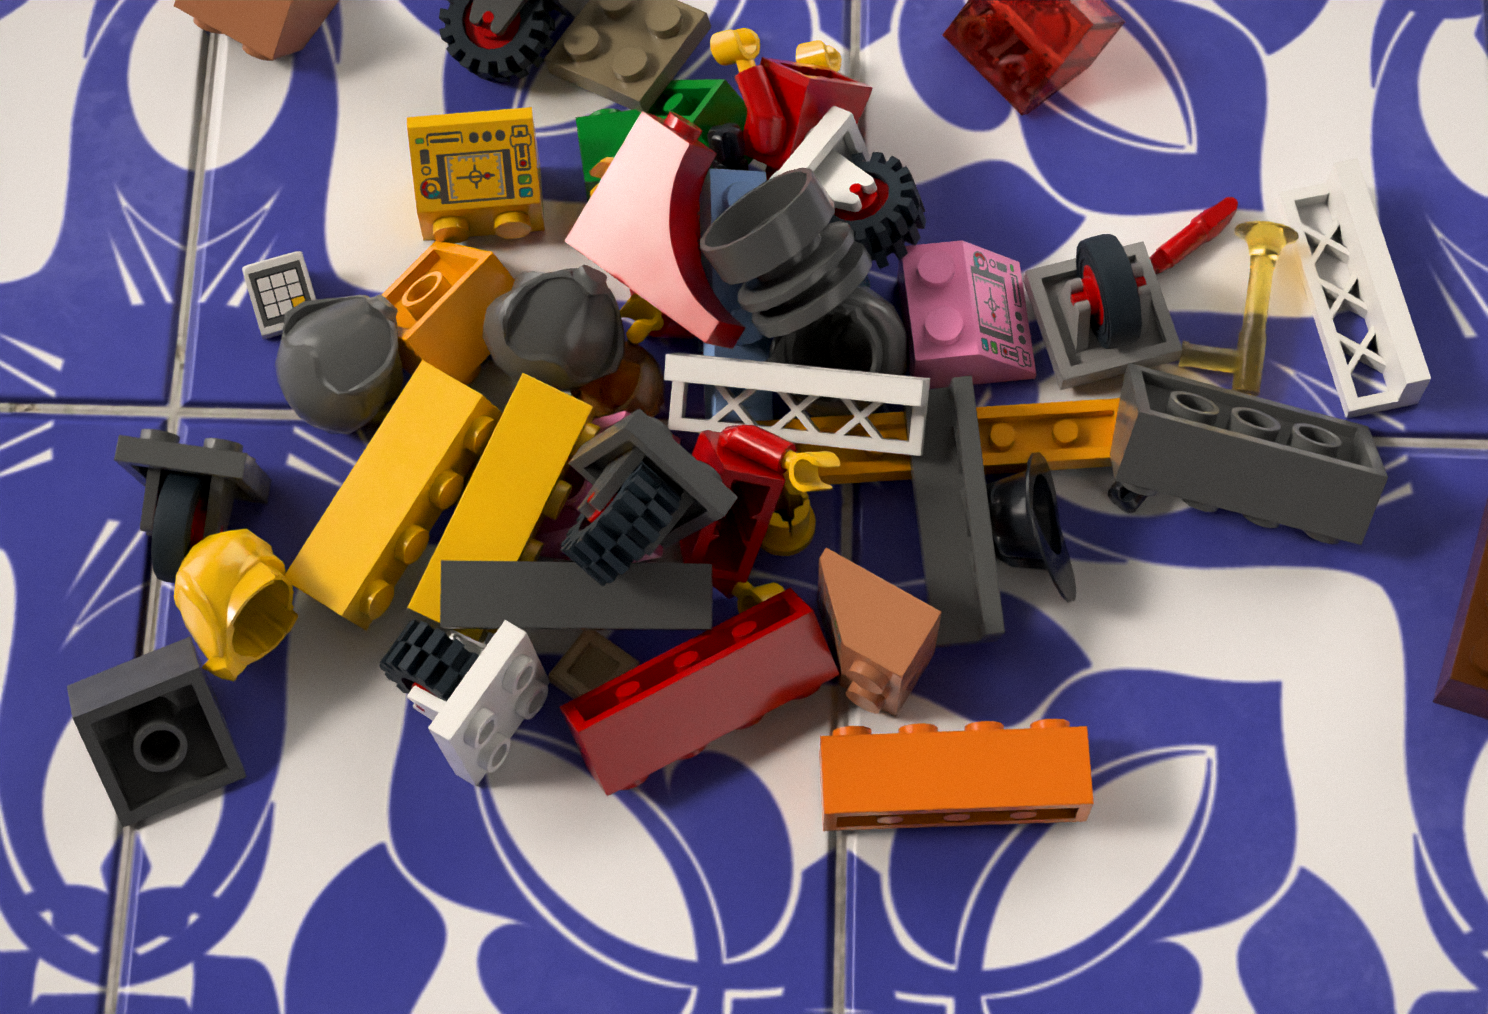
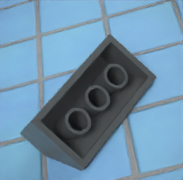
M1128 363L1110 451L1115 481L1121 482L1126 489L1140 495L1154 496L1157 492L1182 498L1186 504L1201 511L1216 512L1221 508L1243 514L1250 522L1262 527L1277 528L1282 524L1304 530L1311 538L1323 543L1338 544L1340 540L1362 545L1388 479L1368 426L1136 364Z

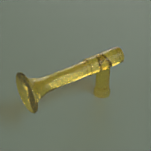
M1249 221L1238 224L1234 228L1235 235L1244 240L1248 245L1250 254V272L1242 330L1239 332L1237 350L1191 344L1189 341L1183 340V350L1179 360V368L1183 369L1185 367L1234 373L1231 390L1256 397L1260 395L1267 334L1265 332L1276 261L1285 246L1293 244L1299 239L1298 232L1293 228L1270 221Z

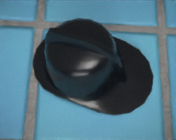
M1040 452L1031 453L1026 471L986 485L995 556L1013 568L1047 570L1059 594L1069 603L1075 601L1076 598L1075 576L1059 523L1057 497L1052 474L1044 456Z

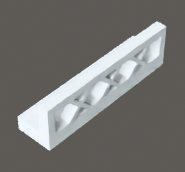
M1358 158L1335 162L1326 183L1279 192L1276 202L1347 419L1418 404L1431 380V376ZM1322 202L1327 203L1333 223L1325 236L1301 223L1297 211L1298 207ZM1335 233H1337L1340 244L1332 240ZM1309 244L1316 247L1313 255L1311 254ZM1324 252L1347 264L1350 278L1343 289L1319 277L1315 265ZM1353 287L1358 298L1349 294ZM1326 298L1334 302L1331 309H1329ZM1341 306L1365 319L1368 333L1360 345L1336 331L1333 319ZM1371 341L1376 353L1367 349ZM1344 353L1352 357L1348 365ZM1359 361L1383 374L1388 389L1387 392L1363 397L1357 396L1351 374Z
M687 353L666 354L664 380L672 381L669 430L697 433L705 430L721 432L726 427L732 425H755L792 443L914 456L923 455L930 378ZM688 383L714 385L728 402V405L710 420L685 417ZM728 387L745 388L746 390L735 397ZM757 390L774 391L780 395L791 411L773 426L758 425L743 407L742 403ZM790 393L809 396L798 404ZM821 396L840 398L855 417L836 433L822 432L804 410ZM854 400L871 401L872 403L862 411ZM884 403L912 406L909 441L884 438L868 419V416ZM734 410L744 423L721 420ZM797 417L807 430L784 427ZM860 423L871 437L847 433Z

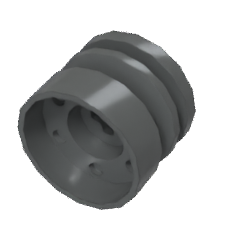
M804 167L786 171L765 181L743 195L708 227L700 239L701 251L723 282L731 285L743 283L738 291V303L742 309L752 313V323L761 335L768 338L787 335L809 325L830 312L862 283L872 267L870 254L863 244L854 241V231L850 225L842 221L829 223L835 213V203L814 172Z

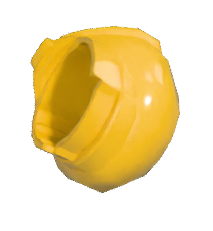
M248 529L212 534L194 545L182 561L175 580V605L181 612L186 628L201 651L208 658L202 669L229 681H235L247 665L263 658L275 649L291 631L298 619V614L293 610L294 606L292 605L294 594L292 582L284 576L286 573L284 562L273 554L270 544Z

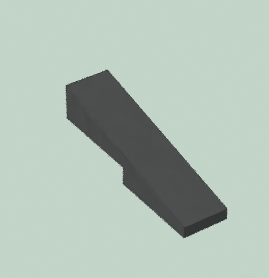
M441 560L440 627L445 629H499L506 620L520 629L713 630V565L696 563H631L630 568L623 575L619 574L615 581L601 586L575 562Z

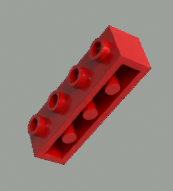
M788 588L713 627V630H707L559 708L588 771L606 796H609L619 790H629L639 786L648 778L649 774L676 760H685L698 755L706 748L707 744L733 730L746 729L757 724L766 713L791 700L803 699L814 694L823 683L838 676L839 672L814 611L791 588Z

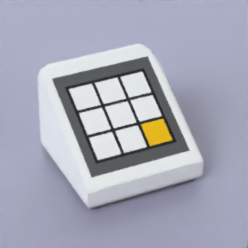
M300 251L249 264L242 268L263 339L283 333L284 317L287 311L304 301L316 300L303 254Z

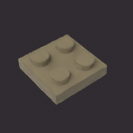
M589 0L546 55L544 61L550 74L631 110L637 109L640 112L644 111L647 113L711 29V24L706 12L678 0Z

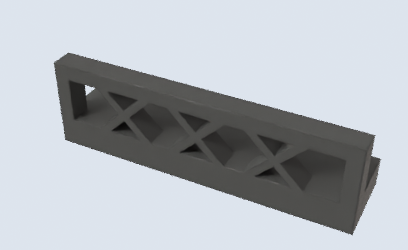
M972 375L953 377L948 388L929 390L923 455H909L927 604L942 612L936 648L994 642L1005 633ZM903 405L907 441H909L912 406Z

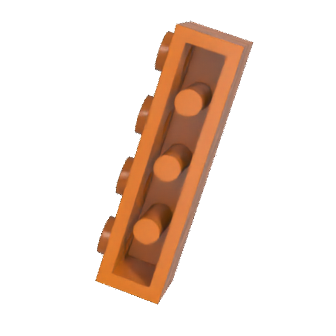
M1064 719L1038 720L1031 723L1030 728L1004 729V725L1000 722L979 721L966 725L964 731L938 732V727L933 724L917 723L900 727L898 733L872 734V729L864 726H845L833 730L832 736H820L819 763L823 831L1087 821L1094 804L1087 726L1070 727V722Z

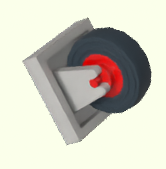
M1112 234L1089 237L1079 242L1076 248V258L1025 271L1023 282L1060 390L1123 375L1128 363L1150 368L1180 359L1183 349L1144 241L1122 246L1117 237Z

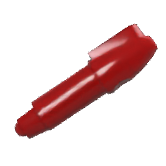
M1226 197L1218 204L1204 210L1191 219L1189 225L1158 247L1149 257L1155 274H1160L1172 268L1203 243L1211 241L1220 234L1230 223L1237 211V199Z

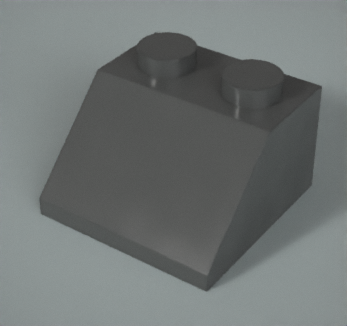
M191 636L67 686L72 718L122 827L247 777L206 671L202 669L203 664Z

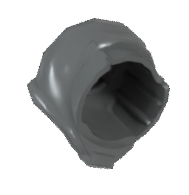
M588 265L547 273L535 271L522 272L517 275L512 290L495 298L487 307L482 337L495 364L517 383L522 373H525L562 392H572L596 379L617 373L625 355V332L616 299L606 283L608 277L603 272Z
M858 286L845 300L819 319L787 335L773 337L769 348V358L765 360V362L905 376L910 364L908 332L892 304L869 287ZM790 393L798 404L809 396ZM821 396L805 409L806 412L814 417L853 415L840 398ZM854 400L862 411L872 403L871 401Z
M380 294L371 298L368 295H354L304 301L285 313L283 333L275 361L277 382L288 404L309 425L330 434H350L364 427L382 409L384 404L393 401L400 395L403 371L398 352L396 320L398 310L383 295Z

